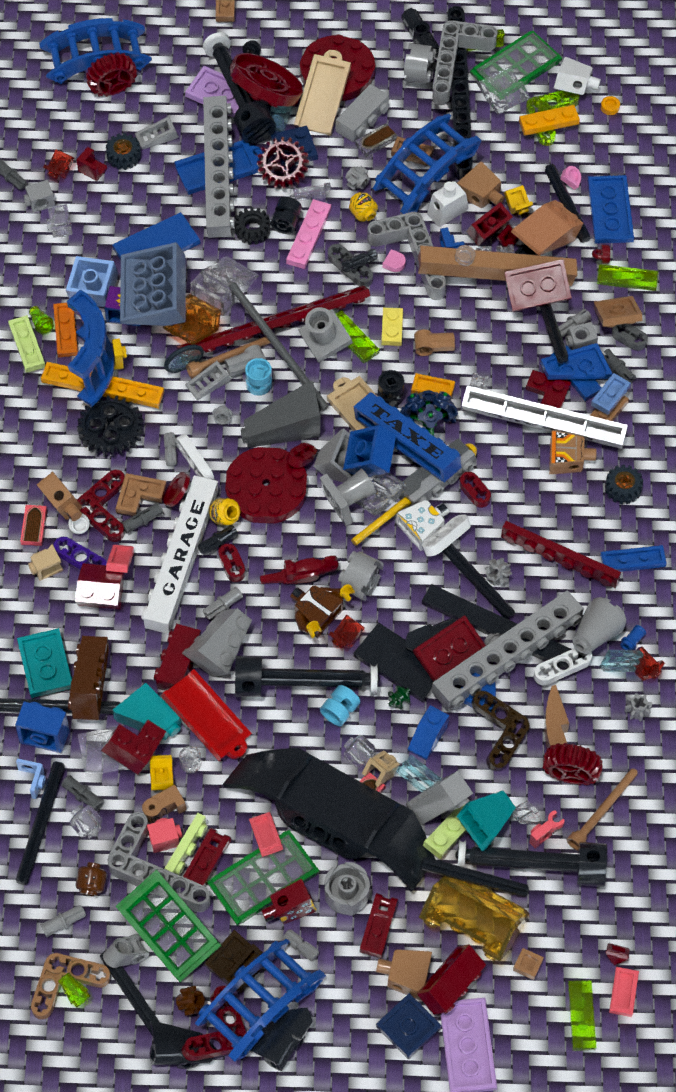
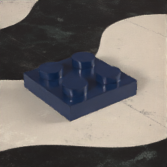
M307 125L273 133L270 136L272 144H274V138L277 139V142H281V137H284L285 142L292 138V144L298 141L299 147L304 146V152L308 153L306 159L309 162L318 160V153ZM282 150L283 153L286 155H295L291 151ZM280 156L281 166H284V168H285V167H286V166H285V165H286L285 160H283L282 157Z
M409 993L376 1023V1028L409 1059L442 1028V1025Z

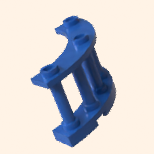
M98 18L68 25L69 29L60 33L58 30L53 32L39 43L40 49L51 53L54 69L46 74V78L60 84L73 75L88 70L87 68L91 67L92 62H96L97 58L100 59L103 55H109L110 52L112 54L116 52L120 54L125 53L126 56H130L136 65V69L139 71L152 61V57L140 52L137 39L145 32L144 25L124 19L122 22L113 21V18ZM97 37H111L114 50L100 51ZM90 38L93 52L79 56L76 42ZM119 38L129 40L132 51L122 50ZM69 46L72 59L61 64L59 51Z
M450 114L437 116L433 121L418 130L412 137L406 138L402 147L375 179L376 183L373 187L375 191L387 188L403 201V206L400 210L402 214L418 212L421 204L430 192L427 190L434 181L439 182L449 172L448 167L454 162L459 164L473 157L482 141L478 136L465 139L448 125L451 118ZM445 132L459 144L455 147H450L436 134ZM429 139L442 149L445 154L439 160H434L421 150L419 146ZM412 152L430 166V169L423 177H419L403 164ZM397 170L401 171L415 183V187L410 195L404 193L391 182Z
M80 289L67 301V305L81 318L84 324L76 331V334L85 342L75 358L68 364V369L82 378L85 385L77 397L93 407L110 384L114 372L115 359L111 342L107 337L102 312L96 302Z
M288 939L273 942L268 950L247 967L244 965L240 967L234 975L235 978L210 1005L206 1004L198 1013L200 1017L195 1022L197 1026L210 1022L232 1043L233 1050L228 1056L234 1062L246 1057L264 1035L261 1030L271 1021L277 1022L289 1010L287 1006L293 1000L298 1003L303 998L314 993L326 977L321 970H317L314 973L306 972L284 951L290 942ZM279 958L301 981L299 983L296 981L292 982L272 961ZM264 967L286 988L287 993L280 999L273 997L252 975ZM244 982L268 1004L269 1009L261 1017L255 1016L233 995ZM226 1001L250 1023V1029L243 1037H238L215 1015Z

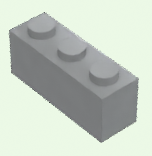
M370 84L336 119V132L353 143L358 138L363 137L366 130L376 123L378 117L387 112L389 108V95Z

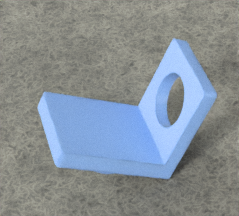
M17 759L16 764L19 771L35 774L30 793L33 799H37L39 789H43L46 780L43 764Z

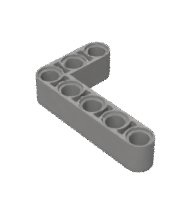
M447 21L444 23L433 83L432 100L435 104L445 105L449 102L457 48L493 50L497 42V29L494 26L459 21Z
M417 212L370 222L367 227V241L371 246L377 247L408 240L418 269L420 245L433 246L423 217ZM420 274L429 298L432 300L442 299L445 296L446 289L445 277L443 275Z
M141 812L131 814L107 859L111 875L139 886L157 869L174 890L177 887L185 889L182 893L178 894L191 910L196 912L206 911L210 907L211 902L209 890L205 886L136 857L148 835L147 817ZM136 823L143 824L141 828L133 827ZM126 842L133 843V846L128 848L124 847L123 845ZM117 861H122L124 863L120 867L113 866V864ZM136 870L144 871V873L139 876L133 874ZM160 885L151 892L163 898L168 897V894ZM197 896L205 897V900L201 902L195 901L194 899Z

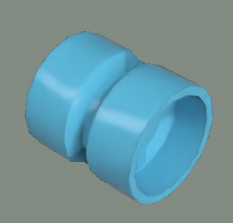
M255 358L249 361L245 367L247 390L257 396L267 394L272 388V367L270 363L262 358Z
M338 685L331 694V699L328 698L320 707V712L329 722L341 727L349 718V713L354 712L358 707L360 699L348 687Z

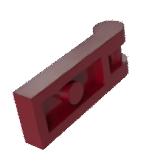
M210 828L183 877L205 886L225 849L228 848L231 837L226 834L224 836L217 833V830ZM214 841L218 843V846L215 847L211 843Z
M376 893L360 946V953L382 958L397 907V898L391 897V899L383 897L382 894ZM380 906L387 907L388 910L383 911L379 910Z

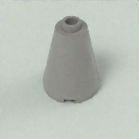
M602 597L594 598L588 604L573 638V645L578 652L588 654L623 631L627 621L624 612L618 605L613 606L609 603L611 600Z

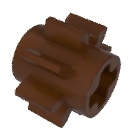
M196 986L180 989L181 994L176 998L178 1010L184 1011L185 1016L199 1013L200 1008L205 1004L203 992L196 991Z

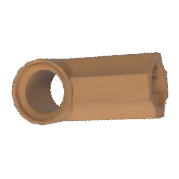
M423 329L416 331L414 334L415 351L419 356L431 355L433 351L455 350L453 332L432 333L429 330Z

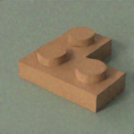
M126 473L115 508L116 513L134 516L137 514L141 499L162 503L167 486L166 481Z

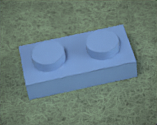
M613 373L594 397L591 406L609 415L628 391L631 383Z

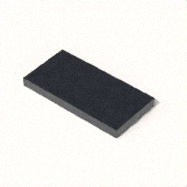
M378 622L354 651L353 657L370 667V663L372 666L377 665L380 675L395 685L405 689L409 688V694L423 703L432 692L433 680L413 651L404 647L405 639Z

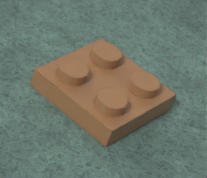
M633 296L594 302V310L603 327H614L619 324H634L638 321H643L642 312Z

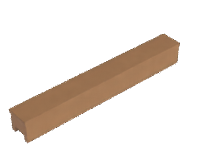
M421 245L418 255L419 274L506 281L504 273L506 271L564 259L569 286L573 285L578 275L577 259Z

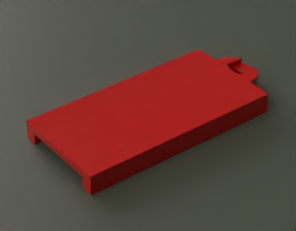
M195 669L162 693L161 697L218 761L226 755L232 759H238L244 755L247 750L245 740L252 733Z

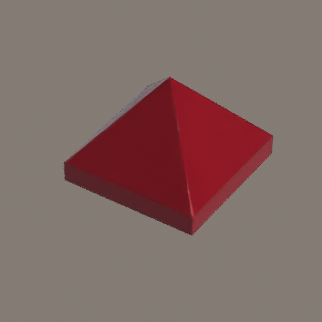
M510 224L497 236L506 252H509L519 240L511 232L512 227Z
M612 943L607 944L606 955L614 966L628 960L629 948Z

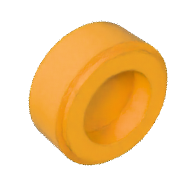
M607 96L602 99L601 111L604 114L615 115L619 112L620 101L616 97Z

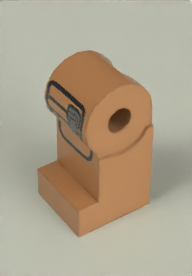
M175 785L147 799L142 805L143 814L150 823H155L158 819L174 810H177L179 814L187 810L185 801Z

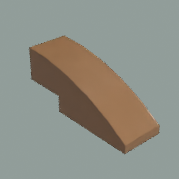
M556 685L551 687L544 718L546 748L557 743H567L564 733L568 732L569 720Z

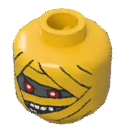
M359 192L351 197L349 210L358 221H371L375 218L378 205L368 193Z
M216 499L212 502L209 509L210 518L218 525H232L240 517V506L233 499Z

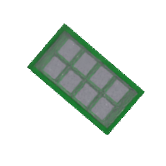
M529 31L473 67L470 73L500 101L562 61V57L534 31Z
M290 830L279 835L283 850L262 857L258 848L207 882L237 926L261 912L262 909L272 905L270 896L300 879L306 883L320 873Z
M157 869L116 905L119 912L180 983L222 946Z

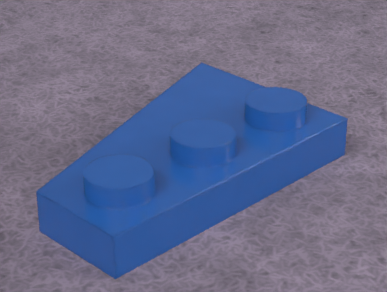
M598 343L567 351L568 362L560 364L557 361L556 355L543 358L540 362L548 380L609 379L612 376V372Z

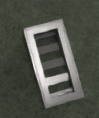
M169 116L135 133L142 150L179 138ZM143 136H147L148 140L144 141Z
M216 361L186 383L185 386L195 399L199 400L228 383L231 378L221 364ZM217 372L220 374L218 378L215 375ZM210 376L214 379L213 382L209 381L208 378ZM203 380L207 383L206 387L201 383ZM197 384L201 391L198 392L194 386Z

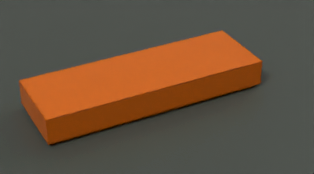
M67 303L53 304L58 358L76 356L78 348L74 311L68 307Z

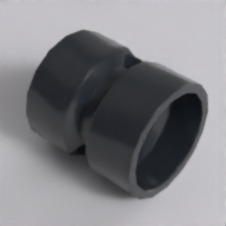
M281 197L270 222L271 227L282 234L293 233L302 210L301 203L291 197Z
M387 370L379 376L377 396L382 397L392 407L400 405L403 401L405 383L403 375L395 370Z

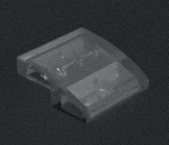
M511 66L477 83L482 94L497 114L530 99L523 82L518 81Z
M390 473L369 477L376 490V494L355 503L376 516L401 496L407 488L406 483Z
M116 727L77 734L86 777L128 769L101 751Z

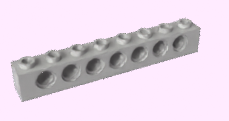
M226 96L203 97L206 229L208 238L231 237V229H235V219L231 217V212L235 211L234 200H231V196L234 195V186L230 184V179H234L233 167H230V163H233V153L229 151V147H233L232 135H229V131H232V120L228 119V115H232L231 103H227Z
M568 590L434 681L432 693L447 711L453 707L458 708L469 695L474 696L486 684L494 683L499 678V675L504 672H510L518 662L530 658L535 650L538 648L541 650L546 647L551 639L562 636L567 628L578 625L582 620L584 608ZM555 616H562L563 619H558ZM539 627H545L547 630H541ZM527 638V639H529L530 641H529V642H525V641H523L522 639ZM506 650H512L514 653H507ZM493 661V662H496L497 664H496V665H491V664H489L488 662ZM472 673H478V674H480L481 676L475 677V676H472L471 674H472ZM455 685H462L463 688L458 689V688H456V687H454V686H455Z

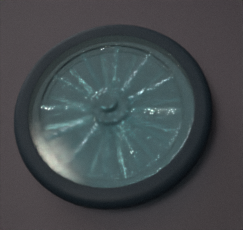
M199 345L181 347L167 357L164 362V368L170 373L186 370L188 363L192 361L198 362L202 359L204 350Z

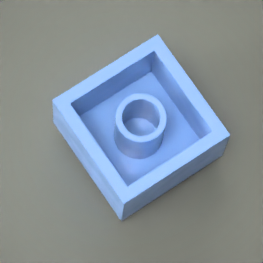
M76 256L66 287L69 299L81 289L96 302L97 306L105 307L110 286H115L119 274L114 261Z

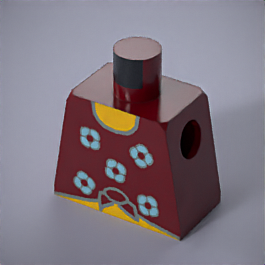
M302 879L272 894L270 898L273 905L261 910L266 922L279 917L283 924L317 911Z

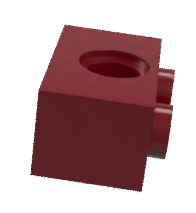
M500 202L471 224L466 232L479 247L506 226L513 216Z

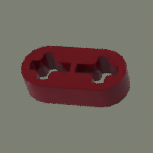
M301 443L290 450L286 461L295 468H302L314 460L317 449L309 443Z
M463 473L460 477V488L476 507L483 508L489 505L491 492L475 473ZM465 480H468L469 482L473 481V484H465ZM478 494H479L480 496H484V495H485V499H484V500H483L482 498H479V499H478Z
M232 544L222 545L219 548L218 554L227 578L232 582L242 581L245 577V566L237 548ZM228 551L229 554H231V560H229L228 556L225 555V552ZM232 566H235L239 574L232 572Z

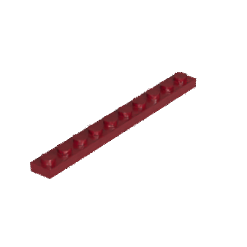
M362 285L264 317L263 320L271 330L276 327H288L291 325V322L297 320L299 322L305 321L307 314L314 308L322 307L328 310L334 308L337 310L347 307L346 304L364 302L365 298L370 297V292L367 287ZM252 321L176 347L179 349L187 345H199L207 353L216 350L218 346H230L236 340H248L253 338L254 334L264 333L256 322ZM189 350L179 355L182 358L190 359L197 356L199 350Z

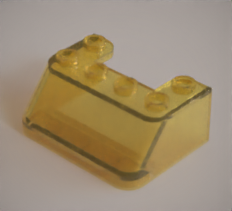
M444 876L432 887L419 918L432 928L447 923L452 930L469 935L474 942L484 943L482 950L487 958L501 961L510 951L529 916V912L483 886Z

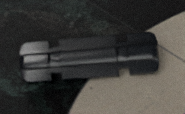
M370 249L366 254L363 252L351 257L350 260L341 261V269L343 272H348L352 270L351 268H358L367 264L369 260L370 262L377 260L378 254L375 249Z

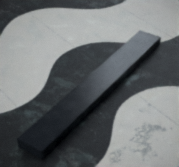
M433 584L430 585L422 599L423 605L446 616L453 617L455 620L465 615L474 629L487 635L499 633L501 636L517 625L513 621ZM527 638L522 639V640L525 641V642H529V641H530V640L527 639ZM550 640L546 647L541 650L538 648L532 653V656L547 661L572 649ZM579 654L578 659L582 658L584 660L585 656H581V654ZM564 661L557 663V667L562 670L569 668V665Z

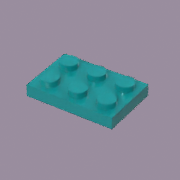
M59 628L17 638L31 698L71 689L72 679Z

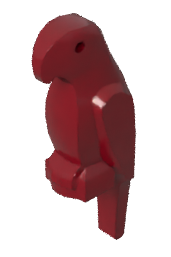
M333 555L324 557L322 560L315 559L314 557L297 562L284 560V569L281 572L261 575L260 581L261 584H297L316 581L320 576L337 570L339 566L338 558Z

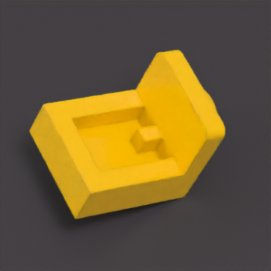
M523 185L504 192L511 214L517 212L518 215L525 214L533 206V202L528 200Z
M120 338L112 339L115 359L114 370L124 369L123 358H127L126 348L121 346Z
M158 755L150 758L151 790H166L173 786L171 755Z

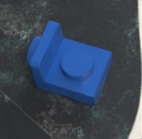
M448 227L440 228L439 242L441 247L465 249L464 241L455 242L453 234L450 235Z

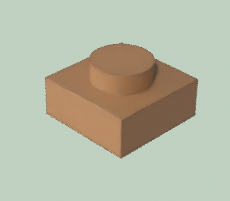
M522 948L513 971L534 980L544 957Z

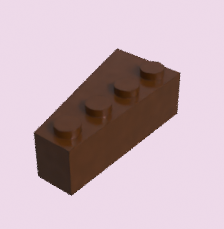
M82 636L81 643L77 644V661L74 662V675L71 681L70 697L68 700V710H72L73 719L99 720L109 655L108 637Z

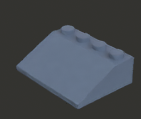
M177 242L121 255V324L169 326L186 322V259L184 252Z

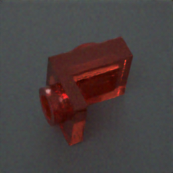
M56 149L49 165L44 164L43 168L48 171V176L58 179V177L65 179L75 158Z
M346 615L334 632L331 631L328 635L333 638L332 642L341 649L344 646L351 649L365 627L349 615Z
M643 646L638 647L626 661L629 667L643 681L657 678L665 664L663 660L656 661Z

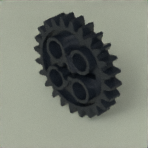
M107 396L106 401L100 398L99 403H96L93 407L86 405V412H80L81 418H78L77 426L79 439L82 440L83 446H88V451L95 449V455L102 451L103 457H106L107 453H111V456L114 457L115 452L122 456V450L125 449L127 452H130V445L136 447V441H141V434H144L142 413H139L138 407L133 408L132 401L126 404V398H123L121 401H118V396H115L114 400Z

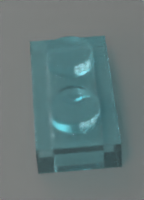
M272 106L270 113L276 123L274 133L285 131L294 106Z

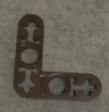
M479 691L472 698V707L478 713L504 729L486 759V763L491 770L500 771L506 766L530 726L529 721L524 715L489 692ZM483 697L485 699V702L483 705H480L479 699ZM493 703L495 706L491 709V711H488L491 704ZM496 709H503L506 717L504 719L498 718L495 714ZM518 722H521V728L517 731V733H512L516 727V724ZM503 738H510L513 741V747H505L503 745ZM500 751L504 754L500 758V762L495 764V757H497Z

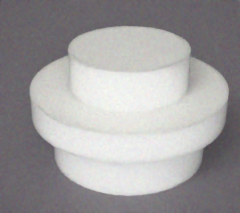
M84 514L77 521H72L71 519L68 521L70 530L75 534L85 533L90 525L88 517Z

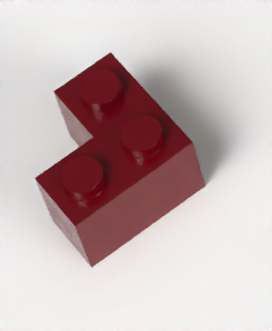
M150 720L144 723L137 734L119 724L111 733L101 751L134 773L139 774L149 762L166 731Z

